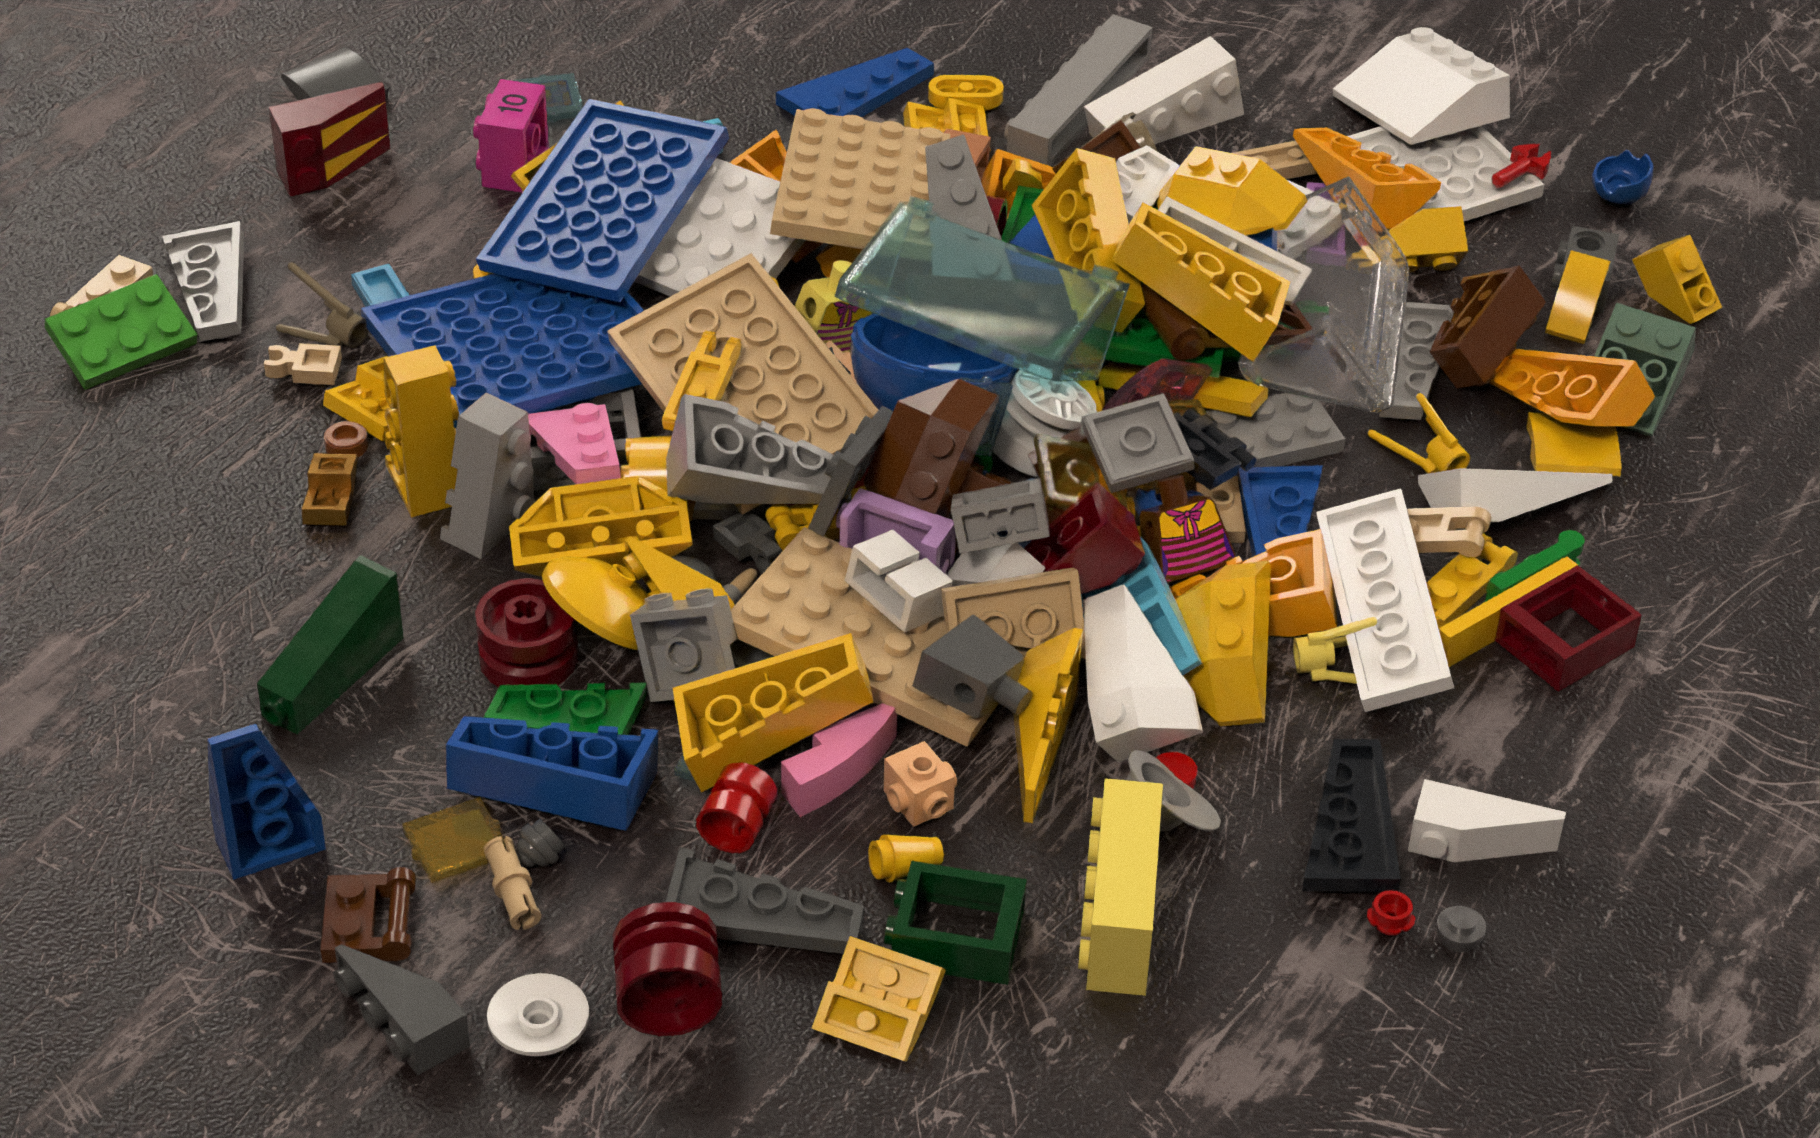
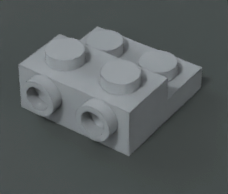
M705 588L687 593L685 600L673 601L671 593H659L647 597L645 604L630 614L650 702L674 700L673 687L735 669L730 644L737 639L727 595L714 597L713 589Z

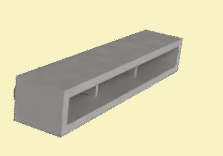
M1115 14L1102 26H1098L1093 36L1085 44L1082 43L1079 46L1076 54L1068 62H1064L1061 65L1059 72L1051 80H1047L1044 83L1041 91L1033 99H1029L1026 102L1024 109L1015 118H1011L1008 121L1004 131V138L1007 140V152L1051 166L1088 126L1084 106L1127 83L1150 58L1152 27Z

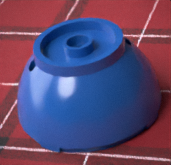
M897 309L871 314L859 319L854 324L851 334L850 354L855 380L878 410L883 405L894 411L898 400L956 379H961L984 390L987 389V391L995 389L997 394L1001 395L999 397L1001 404L1007 390L1011 387V382L1019 365L1014 345L1007 337L995 329L977 328L938 331L924 310Z

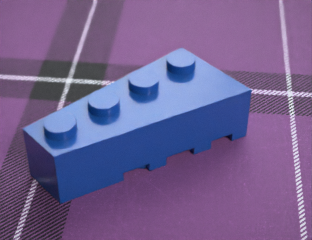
M464 716L446 744L447 789L626 831L657 775L659 730L641 729V736L618 734V727L599 726L598 733L570 731V724L554 722L540 729L527 728L526 721Z

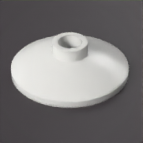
M546 973L524 975L506 983L494 994L487 1011L488 1027L494 1039L501 1046L514 1053L526 1056L550 1055L568 1048L581 1037L588 1025L589 1005L583 991L564 977Z

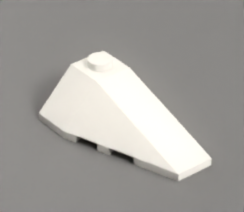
M1459 468L1418 475V484L1431 508L1481 507L1491 514L1490 523L1500 522L1612 483V474Z
M1123 584L1083 599L1088 704L1096 743L1117 762L1127 760L1132 751L1141 750L1149 752L1203 733L1194 690L1173 661L1174 659L1152 629V625L1129 589Z

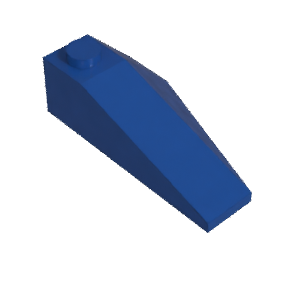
M257 724L207 739L210 811L215 840L233 880L326 850L322 817L318 809Z

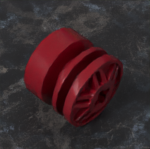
M662 902L634 909L622 918L613 932L617 1013L625 1024L645 1034L674 1036L700 1029L713 1020L722 1006L720 966L718 965L716 926L709 915L692 905Z

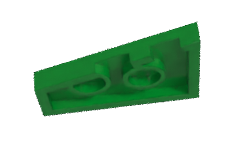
M605 683L587 684V690L561 691L557 684L500 685L484 718L526 721L527 728L534 729L551 725V722L570 724V731L598 733L599 726L618 727V734L629 735L647 697V683H630V689L605 690Z

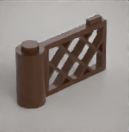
M1143 283L1141 285L1145 305L1141 310L1174 358L1177 360H1188L1198 357L1205 348L1232 347ZM1295 303L1292 305L1284 304L1279 321L1295 329L1291 330L1278 324L1264 346L1287 345L1288 348H1309L1314 342L1316 332Z

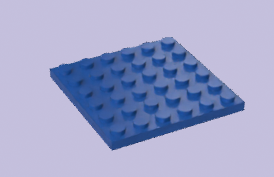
M490 274L361 308V315L366 319V328L389 357L435 345L443 361L449 360L455 372L456 386L450 387L451 394L456 400L459 415L485 393L506 401L530 414L553 411L556 407L574 402H587L596 396L642 384L611 344L607 330L644 311L628 292L621 302H616L503 275ZM458 420L453 421V422H454V428H457V421H458Z

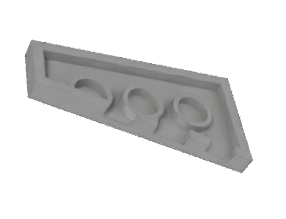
M1378 300L1376 317L1379 417L1422 419L1424 410L1417 401L1416 395L1422 393L1427 400L1429 399L1440 368L1429 351L1443 321H1451L1454 315L1450 305Z

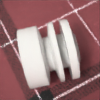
M1036 366L1021 368L1015 374L1011 387L1004 396V403L997 409L996 415H994L991 421L992 423L994 421V431L992 429L993 424L991 425V423L988 427L991 434L986 431V441L992 451L1006 464L1020 472L1037 477L1027 454L1082 427V416L1096 413V403L1081 385L1062 373Z

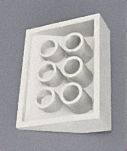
M1426 27L1415 28L1411 30L1410 34L1396 37L1333 88L1334 97L1410 145L1510 118V75L1496 68L1494 64L1475 56L1473 52L1454 44L1452 40L1446 39L1433 32L1431 28Z

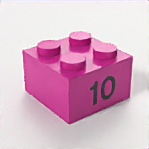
M500 79L493 94L489 93L487 95L485 109L481 116L477 115L473 127L474 138L479 139L476 169L481 171L482 187L523 193V190L513 180L511 175L549 149L545 85Z

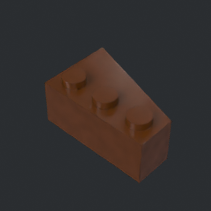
M1520 265L1463 277L1460 283L1464 290L1461 299L1459 297L1453 299L1450 305L1454 315L1451 321H1443L1429 351L1456 389L1469 386L1481 387L1489 383L1496 375V368L1505 357L1509 356L1516 349V342L1524 331L1536 322V315L1545 305L1546 301Z

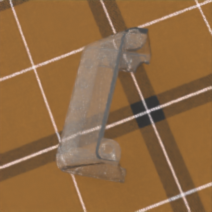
M1348 176L1306 195L1307 203L1288 228L1277 230V252L1312 269L1310 277L1294 303L1313 329L1279 344L1264 346V350L1260 351L1254 362L1241 354L1239 367L1244 378L1252 381L1255 385L1377 414L1393 407L1409 281V267L1399 245ZM1278 322V324L1287 327L1291 330L1295 329L1294 327H1291L1283 322Z

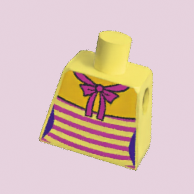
M839 260L833 263L830 277L808 280L803 284L795 307L825 344L831 340L842 352H850L853 326L859 319L872 314L874 298L872 293L855 278L857 267L848 261Z

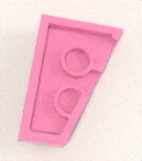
M582 403L571 409L528 414L530 435L536 437L537 446L543 452L550 451L555 456V464L575 484L621 478L619 461L605 404Z

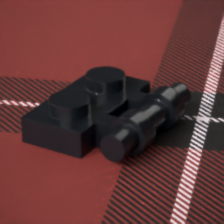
M1189 408L1183 416L1178 412L1174 414L1194 458V469L1186 472L1209 490L1236 476L1240 467L1247 472L1255 465L1257 458L1246 450L1247 445L1237 437L1230 438L1217 428L1218 422L1209 415L1205 414L1202 416L1193 408Z

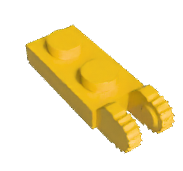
M706 330L703 332L695 351H691L662 416L663 429L673 431L680 401L684 394L721 401L740 355L741 339L730 336L720 358L712 356L716 347V333Z

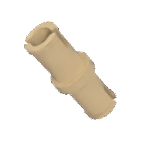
M501 836L493 838L486 843L483 850L494 875L493 889L496 896L504 901L512 928L520 929L521 925L518 920L520 918L523 930L529 929L541 920V913L530 890L532 879L528 870L520 864L513 840L505 836V849Z

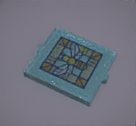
M574 73L551 76L542 74L539 77L512 80L545 85L547 121L557 122L560 119L576 118L583 108Z

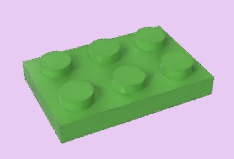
M157 274L45 318L46 331L85 390L197 344V333Z

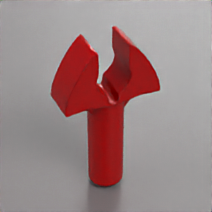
M1524 144L1512 147L1510 161L1513 163L1492 175L1491 181L1493 185L1497 188H1502L1527 172L1541 180L1544 179L1549 170L1551 151L1538 157L1540 144Z

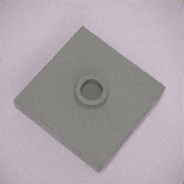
M1164 393L1082 416L1081 426L1111 493L1194 469V458Z

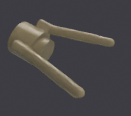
M288 263V269L325 300L324 304L331 309L332 312L326 320V328L330 334L326 335L283 324H278L276 330L327 345L342 347L345 344L350 348L360 346L369 333V330L366 328V319L341 303L295 263Z

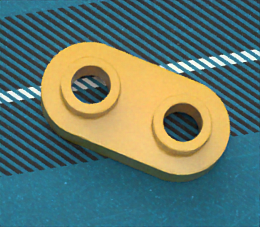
M940 75L929 82L928 100L939 109H944L949 97L984 105V110L990 111L1002 104L1004 85L999 79L986 75Z

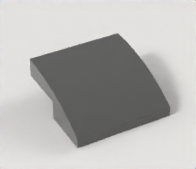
M347 47L283 72L281 75L282 80L297 100L382 82L384 85L385 98L388 97L389 87L378 73L362 57Z

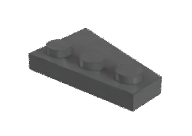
M882 405L872 419L865 416L855 434L851 433L841 452L836 451L825 471V475L831 477L808 529L824 537L831 526L837 509L839 510L842 504L847 502L855 484L862 479L870 467L893 413L892 410Z

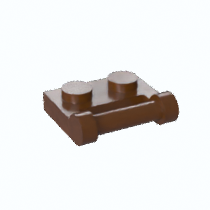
M397 867L390 870L388 874L328 875L320 948L322 963L337 962L335 947L341 944L383 961H400L409 957L412 942L410 935L407 934L410 895L414 893L416 887V875L411 869ZM377 898H390L388 931L382 937H374Z

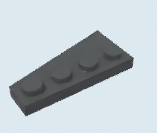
M679 847L666 902L692 905L708 914L716 926L717 939L844 954L850 936L860 939L864 919V905L807 887L801 891H796L784 887L779 878L764 873L760 879L736 871V864L717 859L712 864L697 859L695 851Z

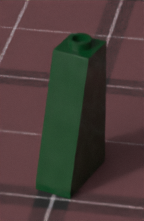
M362 555L352 563L257 682L262 717L272 725L281 726L298 735L404 639L396 572Z

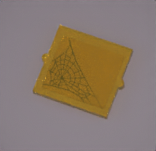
M480 797L402 824V830L412 847V858L420 861L431 883L488 864L489 861L483 850L486 843L493 838L501 836L506 849L504 838L500 833L499 820L492 819Z

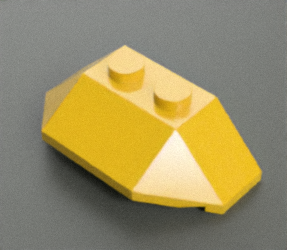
M1196 146L1159 191L1157 206L1159 209L1165 198L1169 197L1246 236L1257 234L1273 228L1274 231L1287 229L1308 200L1305 194L1261 159Z
M640 476L550 488L528 508L520 519H516L509 526L514 570L541 577L543 570L551 560L566 556L593 558L611 565L619 564L625 567L622 560L626 556L625 539L630 536L669 557H674L693 546L687 502L679 497L668 496L665 490Z
M1269 561L1225 565L1175 599L1202 662L1201 665L1189 671L1183 677L1194 690L1197 705L1208 713L1220 727L1265 723L1271 564Z

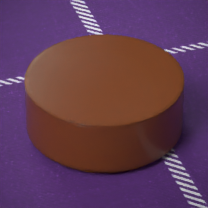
M351 421L338 422L330 426L324 433L327 454H357L358 458L367 451V432L358 423Z

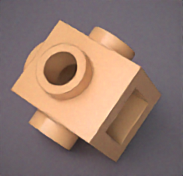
M925 741L884 758L883 791L886 793L893 810L898 813L901 812L913 827L930 819L939 818L946 812L954 809V790L957 786L956 774L952 766L946 761L942 762Z

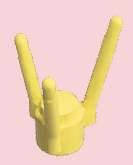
M1370 617L1326 631L1308 633L1306 637L1294 638L1293 654L1297 672L1299 674L1310 672L1312 682L1331 680L1357 684L1354 673L1327 670V666L1335 664L1334 648L1348 646L1345 635L1375 626L1377 619Z

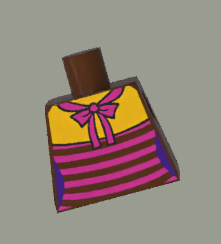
M1183 475L1169 476L1157 481L1162 504L1141 511L1140 528L1141 537L1149 545L1167 583L1227 565L1226 561L1236 557L1216 504L1210 496L1194 495L1188 497Z

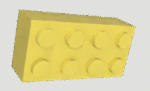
M1105 778L1103 798L1093 797L1091 826L1100 827V831L1090 830L1088 862L1097 863V866H1087L1084 899L1094 900V903L1084 902L1081 936L1091 937V940H1080L1078 969L1088 970L1086 990L1146 996L1163 791V784Z

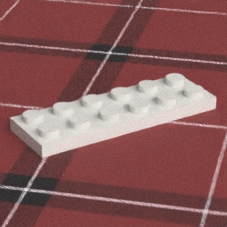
M1401 488L1316 512L1324 538L1343 625L1370 617L1377 619L1375 626L1346 635L1364 711L1368 712L1453 689V680Z

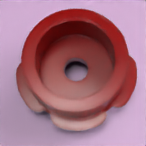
M1389 890L1379 893L1372 902V908H1369L1367 911L1369 923L1374 927L1376 926L1385 935H1398L1402 931L1407 932L1415 924L1411 900L1405 894L1398 891Z

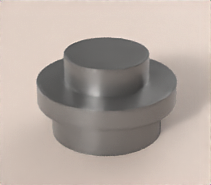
M1452 906L1439 914L1436 930L1441 942L1448 949L1456 952H1467L1474 949L1483 940L1486 932V923L1477 911L1464 906Z

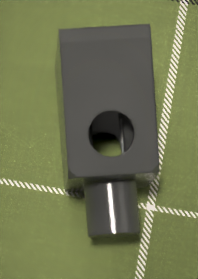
M974 614L922 651L912 685L917 690L973 718L983 717L998 704L1019 715L1026 709L1033 695L1031 690L1018 683L1024 664L1023 655Z

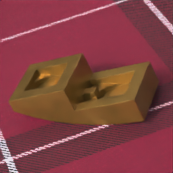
M314 453L307 473L308 491L302 506L303 524L347 525L355 487L357 454Z

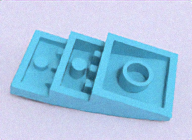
M1140 537L1145 555L1142 557L1138 567L1132 573L1122 575L1111 585L1081 594L1082 609L1083 599L1124 584L1147 617L1159 640L1174 659L1173 661L1181 674L1185 675L1201 665L1202 662L1172 591L1149 545Z

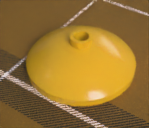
M574 556L556 558L547 564L542 572V580L549 594L562 609L597 635L620 646L638 650L630 614L645 604L647 592L635 581L636 577L629 569L619 564L611 565L598 559Z

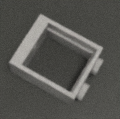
M1040 478L953 495L951 513L960 554L1050 537L1048 515ZM1008 530V534L1005 537H1000L997 532Z

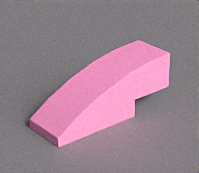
M881 703L829 725L812 734V749L781 761V794L800 817L826 805L849 790L869 773L884 756L897 736V714L895 713V707Z

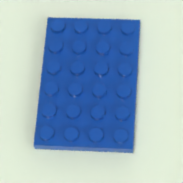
M588 99L477 256L476 261L479 269L489 273L621 302L729 140L727 128L721 125Z

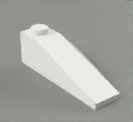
M1169 197L1165 198L1158 211L1290 281L1284 304L1292 305L1312 273L1311 268Z

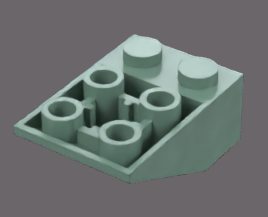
M1616 303L1594 356L1635 360L1655 395L1654 400L1635 426L1620 427L1652 437L1682 381L1694 352L1696 327Z

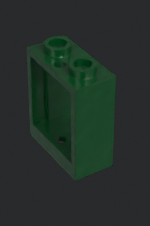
M911 861L907 880L898 879L894 908L899 910L897 916H888L884 944L892 945V950L944 968L946 970L944 975L1008 985L1025 913L1027 879ZM918 900L999 913L993 940L912 927Z

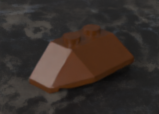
M956 379L898 400L863 481L866 490L948 518L951 512L953 495L958 494L1000 396L961 379Z

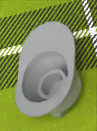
M1135 750L1129 754L1128 763L1131 772L1125 780L1163 784L1160 831H1169L1183 822L1200 830L1214 831L1219 828L1221 820L1213 806L1198 792L1178 779L1157 758L1141 750Z

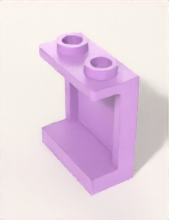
M861 488L851 501L843 503L838 511L836 527L840 528L839 543L843 547L853 549V546L894 530L920 552L919 560L927 558L943 573L947 574L955 563L956 533L953 520Z

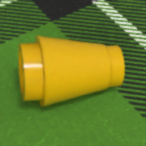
M881 835L879 840L870 843L868 850L869 865L873 876L876 879L885 878L887 882L907 877L911 861L941 865L944 857L942 843L938 837Z

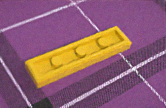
M1109 361L1098 372V384L1105 388L1149 397L1164 393L1168 401L1251 417L1268 399V385L1220 375L1219 378L1196 376L1192 373L1168 369L1158 370L1149 366L1125 362L1115 363Z
M1569 557L1562 558L1440 627L1439 632L1449 667L1495 641L1502 607L1578 564Z

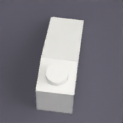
M1424 779L1413 820L1408 851L1451 862L1553 852L1558 850L1566 812Z

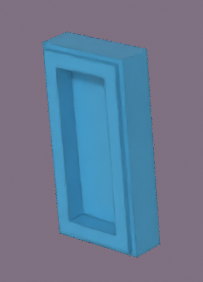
M390 264L351 274L352 286L365 307L409 296Z

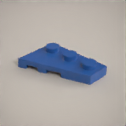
M1323 465L1252 467L1247 472L1239 468L1237 475L1252 557L1265 552L1264 544L1277 538L1307 532L1321 480Z

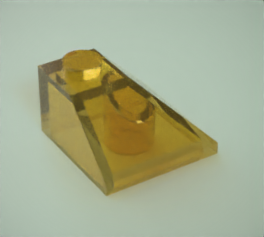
M1038 433L1035 435L1033 440L1045 503L1068 509L1098 482L1128 509L1124 490L1110 492L1090 444Z

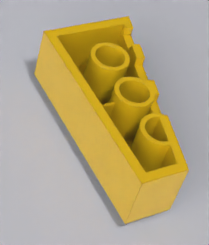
M1076 148L1034 201L1032 208L1082 323L1122 333L1143 308L1145 301L1140 280L1112 261L1118 243L1129 225L1116 161L1112 157Z
M1142 202L1122 235L1112 259L1116 264L1253 362L1278 325L1290 281L1144 202Z
M435 345L384 358V393L389 405L384 408L385 419L390 431L385 433V444L387 449H390V454L385 455V465L411 518L452 507L445 503L447 490L451 488L455 490L458 469L451 466L456 435L453 421L458 420L459 410L456 400L451 394L450 387L456 386V377L451 362L449 360L443 361Z

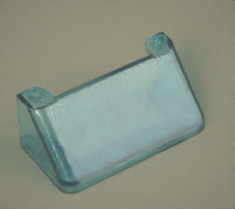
M910 196L908 202L900 201L839 279L834 296L844 302L1032 375L1058 382L1098 380L1130 285L1118 280L1119 272L1097 264H1094L1092 271L1078 269L941 218L939 213L932 210L934 203L915 196Z

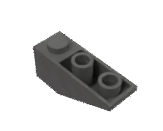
M342 944L335 947L338 969L333 971V976L339 990L347 998L353 996L358 1002L361 1014L371 1029L378 1027L385 1035L392 1055L399 1062L405 1059L414 1072L420 1075L470 1047L467 1014L439 982Z

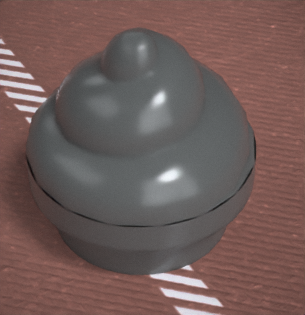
M538 819L532 826L527 823L520 830L517 856L523 867L530 868L535 865L546 867L560 859L557 854L566 846L541 819Z

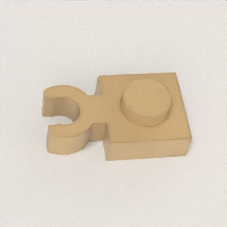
M299 343L297 351H290L287 347L280 345L269 346L270 360L264 361L266 377L282 378L292 375L293 383L335 385L342 361L341 346Z

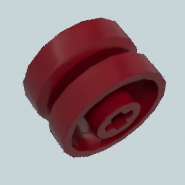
M533 578L510 580L493 587L480 599L475 610L481 672L490 683L498 687L500 685L557 684L558 686L574 673L579 660L576 636L577 622L552 598L543 580Z

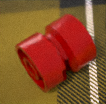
M744 762L731 763L725 766L696 818V828L701 837L708 844L721 851L742 853L749 850L763 825V819L769 814L777 798V787L773 779L762 769Z

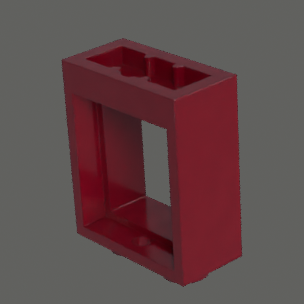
M1577 565L1502 607L1495 641L1559 692L1634 648L1642 615L1605 587L1599 580ZM1569 608H1572L1601 631L1574 648L1543 624Z

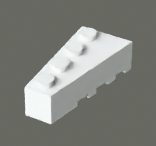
M1211 36L1085 105L1084 110L1089 134L1095 137L1123 115L1134 112L1136 115L1133 121L1142 120L1154 144L1244 115L1236 59Z

